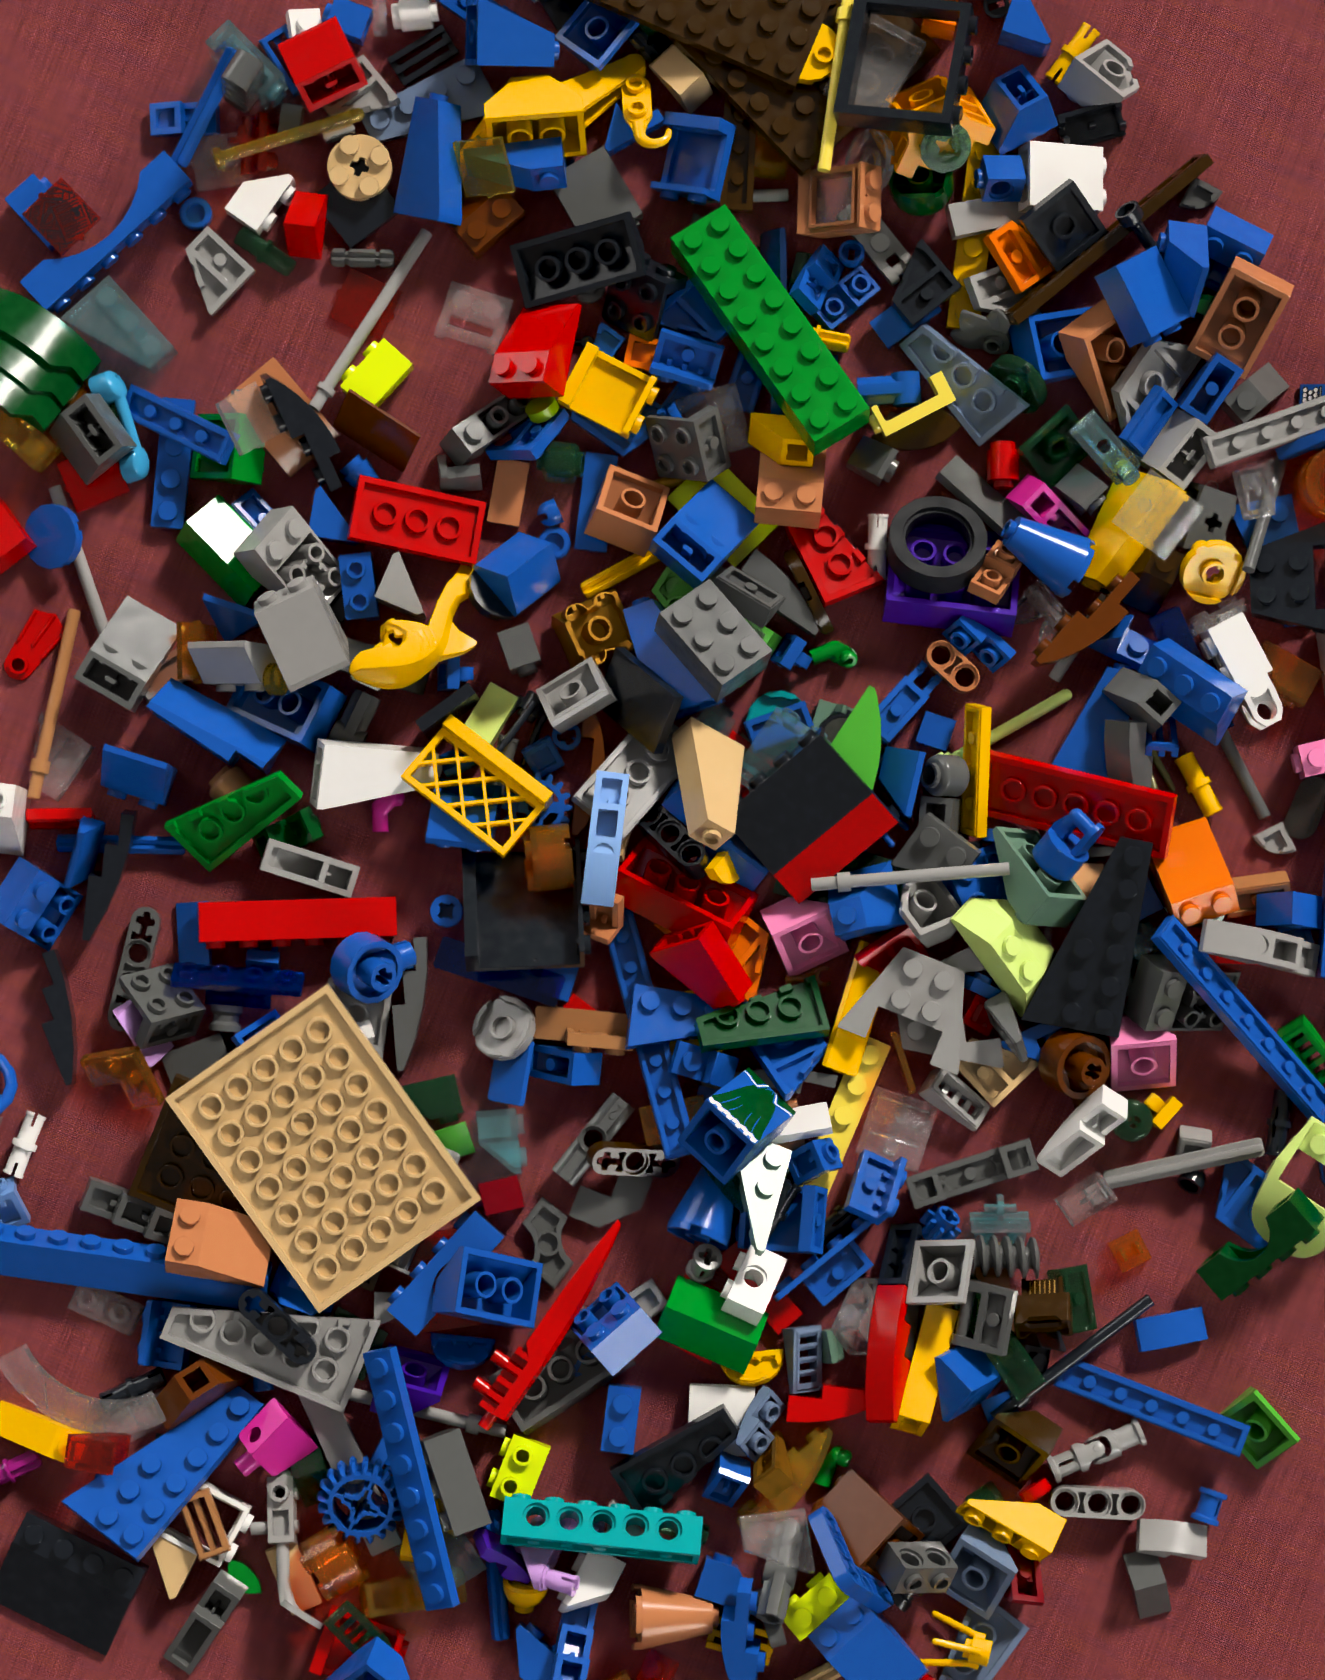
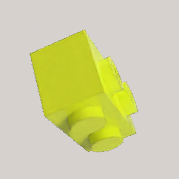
M385 338L379 343L373 341L362 354L365 359L357 367L351 365L341 377L343 383L340 385L341 390L346 395L349 389H351L377 407H380L414 370L413 364Z
M514 1432L512 1439L505 1436L498 1454L504 1457L500 1469L493 1467L486 1486L492 1488L489 1496L503 1502L505 1496L512 1497V1494L515 1493L532 1496L551 1446L517 1432Z
M819 1572L805 1584L809 1588L807 1592L800 1598L796 1593L789 1598L784 1623L800 1642L849 1598L837 1586L831 1572L825 1576Z

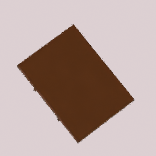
M349 389L333 424L334 428L402 472L405 471L421 437L420 434L351 389Z

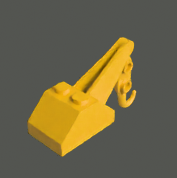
M629 54L605 65L601 71L592 70L563 82H559L549 75L515 77L484 103L488 145L561 136L565 157L587 155L585 128L621 97L624 120L633 131L635 141L642 147L656 149L664 146L671 139L672 130L670 128L666 129L665 134L656 139L649 138L646 135V129L653 117L651 87L649 81L644 78L646 75L645 59L639 54Z

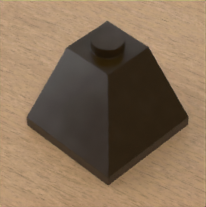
M1152 540L1129 570L1140 580L1121 602L1155 618L1179 573L1180 565L1185 555ZM1101 587L1100 592L1107 595L1109 591Z
M1037 1411L997 1413L971 1444L966 1453L1021 1489L1051 1454L1063 1428Z

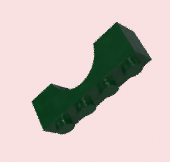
M1297 1188L1277 1203L1266 1216L1270 1234L1267 1245L1256 1249H1246L1228 1241L1208 1256L1196 1272L1221 1301L1231 1294L1237 1297L1250 1286L1248 1283L1250 1279L1255 1276L1259 1280L1273 1268L1271 1263L1277 1259L1283 1262L1297 1250L1294 1247L1300 1241L1307 1244L1320 1233L1317 1227L1325 1217L1304 1193Z

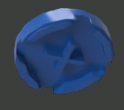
M60 504L41 505L31 513L26 521L25 531L37 546L28 554L38 566L47 569H58L71 564L81 550L83 535L82 530H79L77 524L79 520L71 509Z

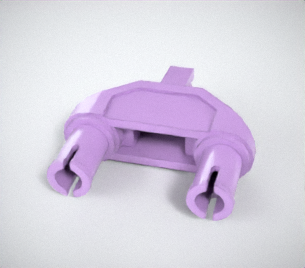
M538 1515L532 1519L530 1524L540 1526L545 1520ZM565 1518L560 1522L561 1526L568 1530L578 1526L577 1522L572 1518ZM596 1522L593 1525L594 1529L599 1533H604L605 1522ZM514 1546L515 1551L522 1554L535 1590L545 1591L549 1588L568 1594L571 1597L575 1596L576 1591L573 1588L578 1590L580 1577L554 1569L562 1550Z

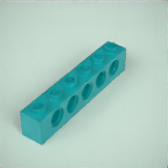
M523 1493L512 1494V1497L505 1496L500 1544L698 1564L703 1517L696 1516L695 1512L680 1510L676 1514L663 1513V1510L657 1507H645L643 1510L630 1509V1506L619 1503L611 1504V1507L597 1506L596 1502L590 1500H580L576 1504L564 1502V1499L559 1497H546L545 1500L531 1499L530 1495ZM531 1515H540L545 1522L540 1526H533L528 1523L527 1518ZM565 1518H572L577 1522L578 1526L568 1530L563 1528L560 1522ZM603 1521L611 1529L606 1533H599L594 1529L593 1525L596 1522ZM630 1525H638L643 1529L644 1533L640 1536H631L626 1531V1528ZM664 1528H670L677 1536L672 1540H666L660 1536L659 1531Z

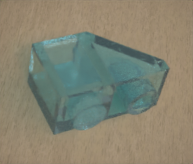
M516 1108L476 1111L479 1145L511 1172L521 1174L522 1167L528 1166L526 1147H520L519 1134L525 1133L523 1114H517Z

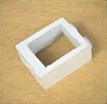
M205 1481L199 1488L200 1490L209 1487L213 1497L240 1511L227 1535L232 1549L206 1559L209 1563L220 1567L224 1561L231 1562L239 1545L234 1543L239 1532L246 1534L255 1516L249 1514L253 1505ZM169 1526L161 1534V1537L197 1556L190 1537ZM202 1544L205 1552L210 1551V1548Z

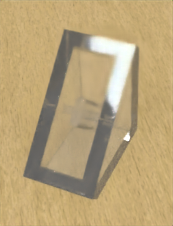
M1273 458L1240 463L1232 472L1243 520L1276 515Z
M1098 1171L1093 1172L1054 1199L1072 1227L1118 1200L1104 1177Z

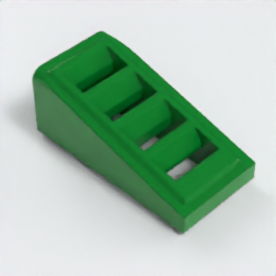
M1301 1014L1281 1027L1277 1034L1323 1085L1325 1083V1068L1318 1073H1315L1313 1069L1325 1062V1042L1307 1017ZM1301 1032L1303 1033V1034H1301L1300 1036H1298V1037H1296L1295 1039L1292 1040L1293 1037L1297 1036V1035L1300 1034ZM1308 1041L1311 1042V1045L1301 1051L1299 1050L1300 1046ZM1317 1051L1320 1053L1319 1056L1310 1062L1306 1060Z

